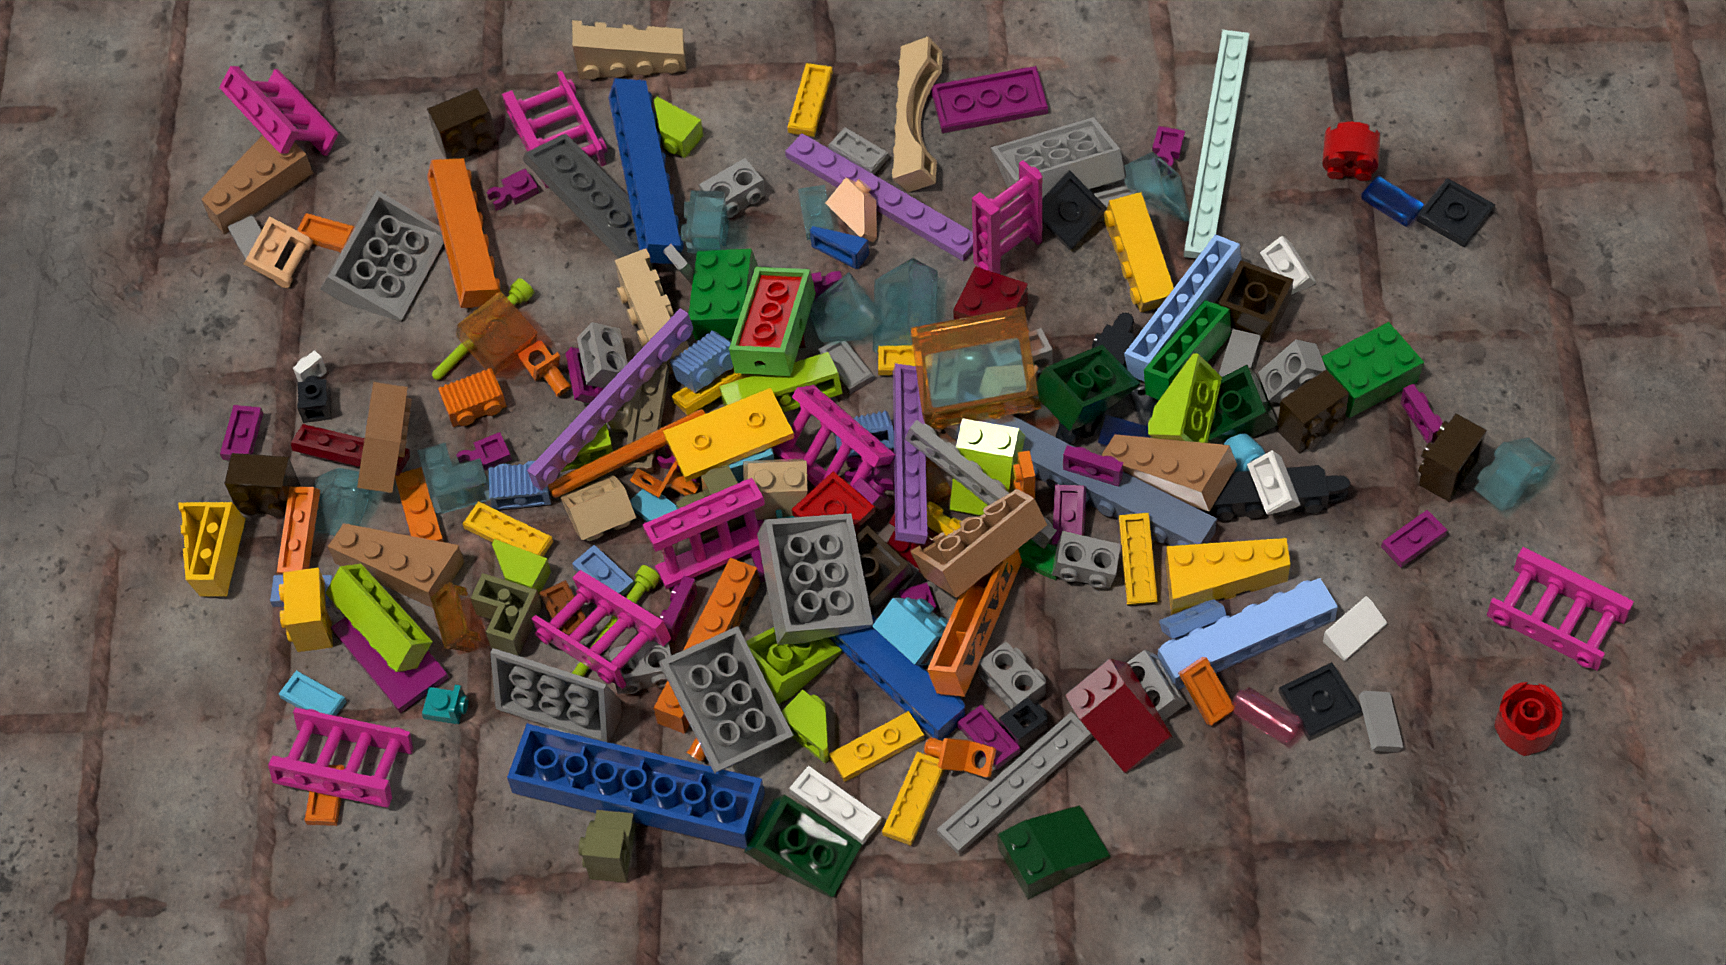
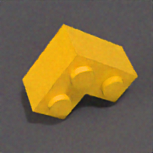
M319 567L283 572V584H279L280 600L284 602V610H280V623L282 628H286L288 642H293L297 652L333 648V636L330 628L332 620L326 609L325 581Z

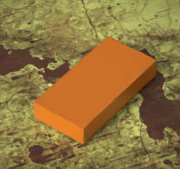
M306 213L297 231L312 239V245L341 252L355 226Z
M1207 657L1199 658L1178 673L1207 725L1212 726L1235 710Z
M344 765L328 766L330 768L339 770L345 769ZM309 791L305 815L306 824L337 826L341 798Z

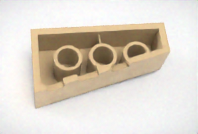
M572 20L573 50L579 79L686 71L683 29L648 26L645 30H638L633 25L623 24L622 28L606 27V23L595 22V26H584L582 21Z
M647 248L615 260L620 287L616 288L621 303L628 304L629 309L626 311L632 326L637 324L639 328L637 336L642 347L674 315L667 294L664 295L657 271L651 268L650 255ZM687 340L682 342L673 351L671 357L665 361L670 366L669 375L674 373L670 360L674 359L675 355L679 356L680 352L683 353L684 349L688 350Z

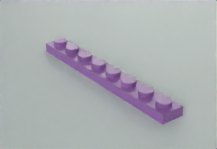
M803 133L785 151L787 159L837 188L845 178L855 182L860 179L871 188L869 193L876 199V211L958 259L964 261L973 251L972 231Z
M680 308L527 469L529 477L536 488L542 491L548 484L554 482L558 473L576 458L578 452L595 438L597 432L604 424L614 418L620 407L633 398L636 390L644 382L650 380L654 371L671 357L673 351L682 342L690 337L694 329L687 312Z
M895 363L893 369L894 453L896 454L894 457L895 540L925 544L927 539L926 457L905 440L909 428L916 420L925 424L923 367Z

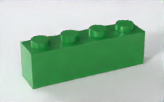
M1207 300L1198 307L1145 367L1144 381L1147 396L1160 400L1192 354H1199L1206 362L1210 360L1231 335L1229 308Z

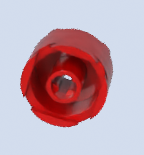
M1361 122L1337 123V128L1331 131V126L1327 128L1324 134L1322 160L1327 176L1335 180L1341 179L1344 176H1354L1359 181L1370 180L1372 174L1379 167L1381 138L1379 131L1376 130L1374 133L1369 130L1370 125Z
M1528 682L1513 685L1503 695L1494 725L1499 738L1506 746L1517 751L1522 756H1529L1547 749L1554 742L1562 722V702L1558 695L1546 685L1540 683L1533 685L1528 684Z

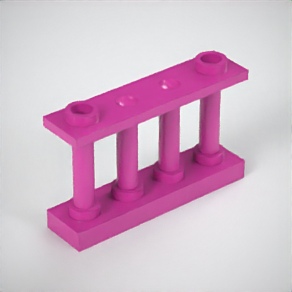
M239 66L229 67L219 88L279 153L288 154L294 141L297 140L311 141L323 155H328L339 133L279 69H274L268 82L252 81Z
M562 70L557 72L560 86L523 101L521 98L517 100L512 90L502 94L506 112L527 152L565 133L572 140L585 135L590 145L581 149L589 157L595 155L601 167L606 165L604 156L608 152L606 144L602 137L597 138L575 96L577 91L571 79L567 80ZM563 96L569 104L567 107L534 120L531 118L526 119L525 117L527 110ZM571 116H575L579 123L576 127L543 140L542 138L537 139L535 136L538 129Z
M1024 160L1019 162V180L997 197L988 199L981 192L972 197L974 264L977 267L1001 274V256L1025 238L1029 237L1037 245L1042 243L1043 177L1036 167H1031ZM1019 195L1018 198H1016L1014 201H1012L1010 204H1008L1006 207L1000 210L1001 207H1003L1005 204H1007L1009 201H1011L1013 198ZM1019 211V213L1016 216H1014L1012 219H1010L1008 222H1006L1004 225L1000 227V225L1003 222H1005L1007 219H1009L1011 216H1013L1015 213ZM1017 228H1019V230H1017L1015 233H1013L1011 236H1009V237H1008L1007 239H1005L1003 242H1000V241L1003 240L1005 237H1007L1009 234H1011L1013 231H1015Z
M810 385L798 387L795 390L792 398L800 404L801 410L791 426L794 438L771 448L780 459H803L807 461V479L814 486L820 484L833 471L838 475L852 449L861 456L862 463L849 484L851 487L860 477L866 480L873 467L891 464L896 454L817 387ZM812 414L820 421L821 428L807 453H805L795 443ZM831 432H833L841 439L842 444L826 471L815 461Z
M749 478L642 524L644 532L655 552L662 550L665 561L655 565V569L666 589L680 584L683 576L694 578L728 563L730 558L738 559L760 549L757 533L764 521L762 519L757 521L754 509L764 506L765 502L753 478ZM743 515L746 526L730 533L727 521ZM716 526L719 538L703 544L700 533ZM689 538L692 550L676 556L673 544Z
M1522 547L1514 566V571L1518 572L1519 576L1503 602L1494 597L1492 598L1487 616L1492 618L1498 625L1508 626L1574 659L1582 667L1598 671L1605 655L1604 652L1598 650L1613 621L1625 623L1634 601ZM1535 580L1545 585L1547 589L1530 616L1514 607L1529 581ZM1561 593L1575 602L1558 630L1542 622L1557 594ZM1589 607L1602 613V617L1586 644L1570 636L1584 609Z
M579 570L572 577L577 587V595L549 623L535 615L532 618L537 629L535 634L546 645L549 643L555 645L597 672L598 676L609 685L614 683L623 689L627 684L620 669L647 641H655L664 647L672 638L663 620L582 570ZM592 602L597 605V608L569 636L559 630L585 603L589 604ZM613 615L618 619L590 649L579 643L605 616ZM634 628L639 632L611 662L600 656L626 629Z
M295 707L293 714L299 733L288 757L272 756L268 764L272 783L388 808L392 800L389 780H386L398 752L412 754L413 744L410 732L399 727L391 728L324 714L313 709L305 710ZM312 733L328 737L317 762L314 764L299 761ZM340 739L357 743L346 768L343 770L328 767ZM369 746L385 749L374 776L357 773Z

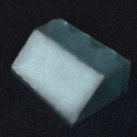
M911 258L875 280L873 352L878 353V346L932 345L936 342L937 270L915 258Z

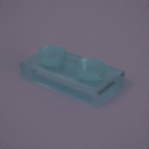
M825 185L798 189L806 239H811L810 229L812 226L833 230L830 209L825 204L828 200Z

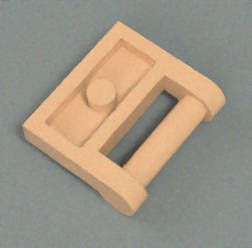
M269 216L244 265L271 278L277 285L289 288L293 281L292 275L305 251L310 249L313 241L308 236ZM288 241H291L295 244V247L283 270H280L275 265Z

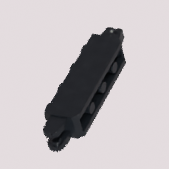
M1122 312L1112 326L1106 324L1102 333L1095 335L1092 348L1103 345L1127 369L1124 353L1135 340L1132 326L1134 316L1129 314V312ZM1105 412L1090 423L1072 431H1069L1059 421L1055 437L1073 446L1080 437L1088 438L1094 435Z
M1319 465L1286 468L1300 506L1274 514L1279 516H1286L1297 512L1313 514L1321 510H1327L1328 504L1338 503V501L1341 503V501L1347 500L1350 481L1344 475L1326 476L1325 470ZM1250 471L1233 472L1210 511L1197 508L1220 521H1227L1236 517L1258 518L1262 515H1268L1265 512Z

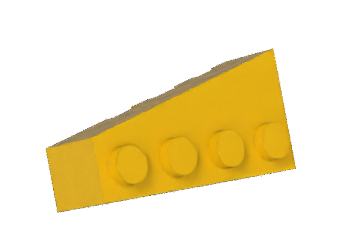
M1142 192L1109 200L1107 210L1104 212V223L1121 263L1123 276L1129 283L1131 300L1134 305H1138L1140 313L1159 308L1174 287Z
M1287 538L1167 546L1165 566L1171 615L1212 599L1224 598V600L1236 597V594L1248 590L1254 592L1287 582L1290 570Z

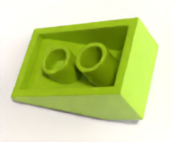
M1199 354L1191 355L1155 405L1152 418L1148 422V435L1150 437L1208 443L1222 377Z
M962 419L956 444L960 454L968 461L976 462L991 479L1000 481L1005 486L1006 491L1009 493L1014 491L1013 465L1018 464V452L1023 450L1024 433L1019 428ZM953 478L950 510L977 516L985 514L984 508L988 505Z
M774 627L746 641L777 704L795 695L842 652L829 638L807 643L777 645Z

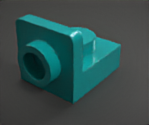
M455 684L453 691L429 687L422 711L423 719L459 724L461 714H465L468 708V696H465L462 685Z

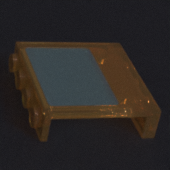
M1024 307L911 328L922 416L925 424L933 429L939 430L947 426L961 424L962 419L974 421L989 418L999 419L1005 415L1026 414L1042 409L1030 345L1029 326Z

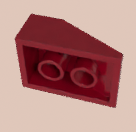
M1114 659L1107 660L1065 695L1079 720L1124 773H1129L1173 738L1130 665L1126 662Z

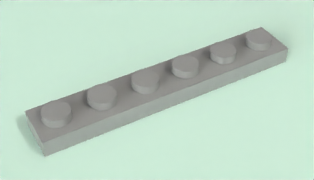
M916 420L909 428L905 440L987 505L1009 494L1000 481L987 476L976 462L968 461L960 454L957 447L949 442H944L929 425L922 424ZM1045 517L1047 526L1040 530L1035 537L1031 538L1043 549L1057 531Z
M1070 712L937 829V835L958 855L961 854L1089 741L1093 735L1079 718Z

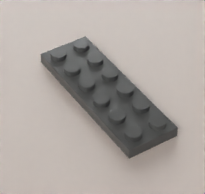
M566 133L525 153L523 161L618 258L639 251L628 195Z

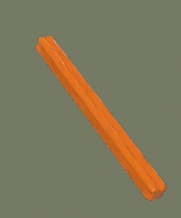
M700 409L555 479L554 482L548 484L552 496L557 498L667 445L668 443L663 431L702 416L705 412L703 409Z

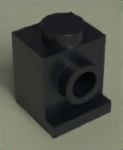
M309 376L304 382H298L297 409L303 423L332 420L331 390L326 379H322L319 376Z
M1027 697L999 718V724L1019 745L1020 751H1022L1026 744L1047 730L1048 715L1040 704L1037 703L1035 705Z

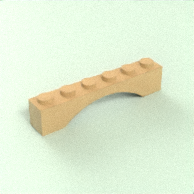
M929 36L901 46L899 59L900 71L897 83L898 102L896 103L897 119L895 124L896 135L893 148L894 167L892 169V177L906 192L936 183L937 160L929 154L924 145L921 135V119L927 96L942 73L943 51Z

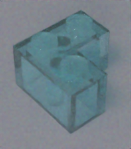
M691 190L690 201H685L684 217L687 218V225L682 224L681 240L686 241L688 253L722 250V246H727L729 229L724 191Z
M1529 437L1508 441L1507 443L1503 442L1494 453L1496 458L1491 466H1486L1478 475L1477 480H1479V483L1474 490L1501 511L1511 509L1528 485L1541 481L1556 458Z
M446 442L417 450L436 516L475 505L478 501L482 503L490 500L489 485L481 458L453 466Z

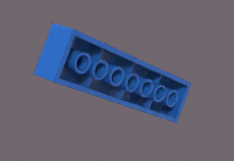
M528 723L524 729L507 776L511 791L514 794L596 813V810L633 813L636 823L744 849H746L751 840L765 796L763 780L761 778L727 770L714 773L710 766Z

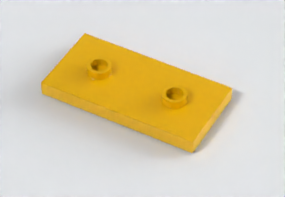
M771 388L663 431L664 437L686 482L705 475L711 469L722 468L794 438V432Z

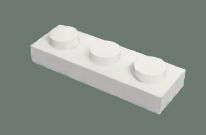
M810 766L802 772L789 788L790 794L862 845L882 822L878 814Z

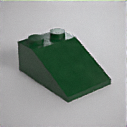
M1099 345L1045 367L1032 393L1069 431H1072L1093 421L1138 388L1140 382L1103 345Z
M1248 365L1222 377L1208 443L1224 445L1227 439L1238 434H1247L1253 438L1278 425L1261 381Z
M784 794L773 799L744 853L769 869L833 898L862 844Z
M1080 805L1026 819L997 834L998 850L1028 900L1111 857Z

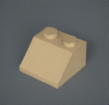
M803 459L743 461L744 481L753 478L765 502L764 506L754 509L757 520L777 519L776 510H782V517L793 516L791 509L807 495V461Z
M614 474L560 496L572 525L581 540L587 539V541L598 539L603 535L604 531L611 528L615 530L624 528L630 524V520L636 518L625 487Z

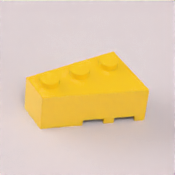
M178 502L179 511L182 515V525L180 526L181 534L184 536L185 548H183L186 581L199 596H227L246 519L232 502Z

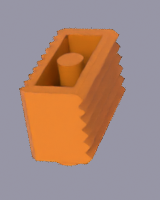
M492 368L438 388L453 427L470 425L476 418L484 415H496L502 408L507 407L504 395Z

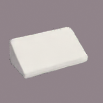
M1281 236L1260 252L1271 271L1294 279L1292 294L1317 283L1291 242L1285 237Z
M1271 450L1247 464L1266 514L1270 515L1300 506L1293 484L1280 455Z
M1365 596L1325 631L1323 642L1343 661H1346L1387 625V621L1374 603Z

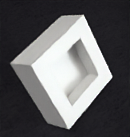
M315 350L308 356L301 358L297 365L293 367L298 382H304L309 376L322 377L327 373L322 357Z

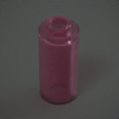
M1248 687L1245 691L1240 689L1232 701V705L1235 706L1234 714L1285 746L1292 741L1302 724V719L1251 687Z

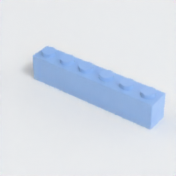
M1216 234L1210 240L1124 353L1127 370L1135 378L1144 381L1145 367L1205 300L1215 303L1223 293L1240 260H1242L1239 243Z
M1321 578L1313 581L1306 580L1298 584L1291 591L1286 593L1278 592L1272 595L1268 601L1259 605L1251 604L1234 616H1223L1211 626L1196 628L1186 637L1179 640L1171 639L1158 648V657L1179 690L1186 686L1178 673L1199 658L1207 657L1215 673L1220 672L1335 621L1338 606Z

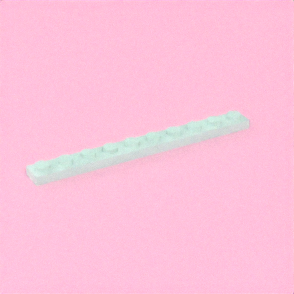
M1222 30L1184 257L1197 259L1217 232L1249 41V33Z

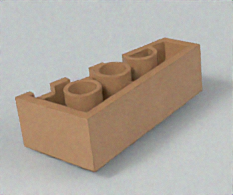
M262 135L201 200L209 219L226 234L229 232L228 226L254 215L312 175L313 172L306 153L295 142L288 154L279 153Z
M373 382L357 488L393 492L398 457L404 458L412 402L411 398H406L408 387Z
M1115 434L1101 455L1112 456L1118 461L1123 462V472L1191 506L1206 511L1211 510L1237 467L1230 445Z
M1016 489L985 507V514L979 517H968L959 522L961 528L945 536L944 532L933 538L935 543L923 550L920 546L911 550L910 552L924 578L956 598L965 593L974 583L984 575L989 574L994 567L1011 556L1015 550L1029 539L1035 537L1040 530L1047 526L1033 497Z
M343 523L328 545L335 564L340 566L362 564L381 585L433 609L465 562L459 545Z

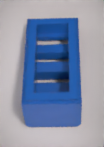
M812 226L810 229L811 246L855 269H859L869 256V240L815 226Z

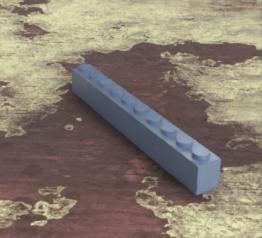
M962 390L960 391L958 407L948 408L943 415L944 431L950 437L957 440L962 419L1019 428L1025 435L1022 452L1030 450L1036 478L1046 482L1054 490L1055 485L1086 486V503L1097 508L1100 513L1108 517L1113 516L1118 519L1119 515L1149 513L1151 538L1156 542L1166 543L1170 546L1206 544L1210 542L1215 534L1217 518L1123 472V478L1119 487L1063 470L1064 451L1067 445H1072L1006 412H994L988 403Z

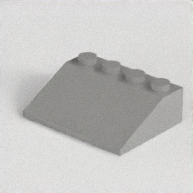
M1094 117L991 147L992 154L1007 188L1019 180V162L1024 160L1031 167H1036L1042 174V197L1069 170L1089 190L1101 185L1109 186L1118 180L1125 179L1121 150Z
M376 190L320 289L345 304L401 322L444 243L440 226Z
M852 513L765 519L757 536L777 645L807 643L872 627L873 621Z
M738 626L659 662L714 773L781 745L793 736Z
M495 648L491 650L496 709L574 735L609 743L622 719L621 699L607 684Z

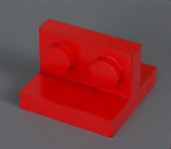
M834 471L791 509L794 517L852 513L856 536L860 533V526L876 512L874 505Z

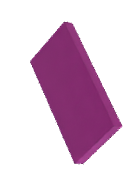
M1037 66L934 84L931 89L941 133L1048 114V106Z
M346 616L330 627L335 636L399 713L428 693L429 687L436 688L449 679L446 671L428 650L417 669L396 672L388 666L386 660L377 650L370 646L368 640L359 630L352 626Z

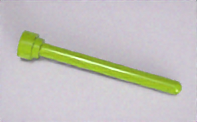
M518 278L510 286L509 296L432 372V377L435 380H441L517 303L527 302L535 294L532 287L525 280Z
M641 565L635 574V585L626 598L636 604L645 591L648 592L656 587L661 580L660 575L652 568ZM612 616V617H611V619H610L609 622L606 624V626H605L604 629L601 631V633L598 635V637H597L596 640L593 642V644L591 645V647H592V646L614 625V623L618 620L615 616ZM579 662L572 673L584 677L590 668Z

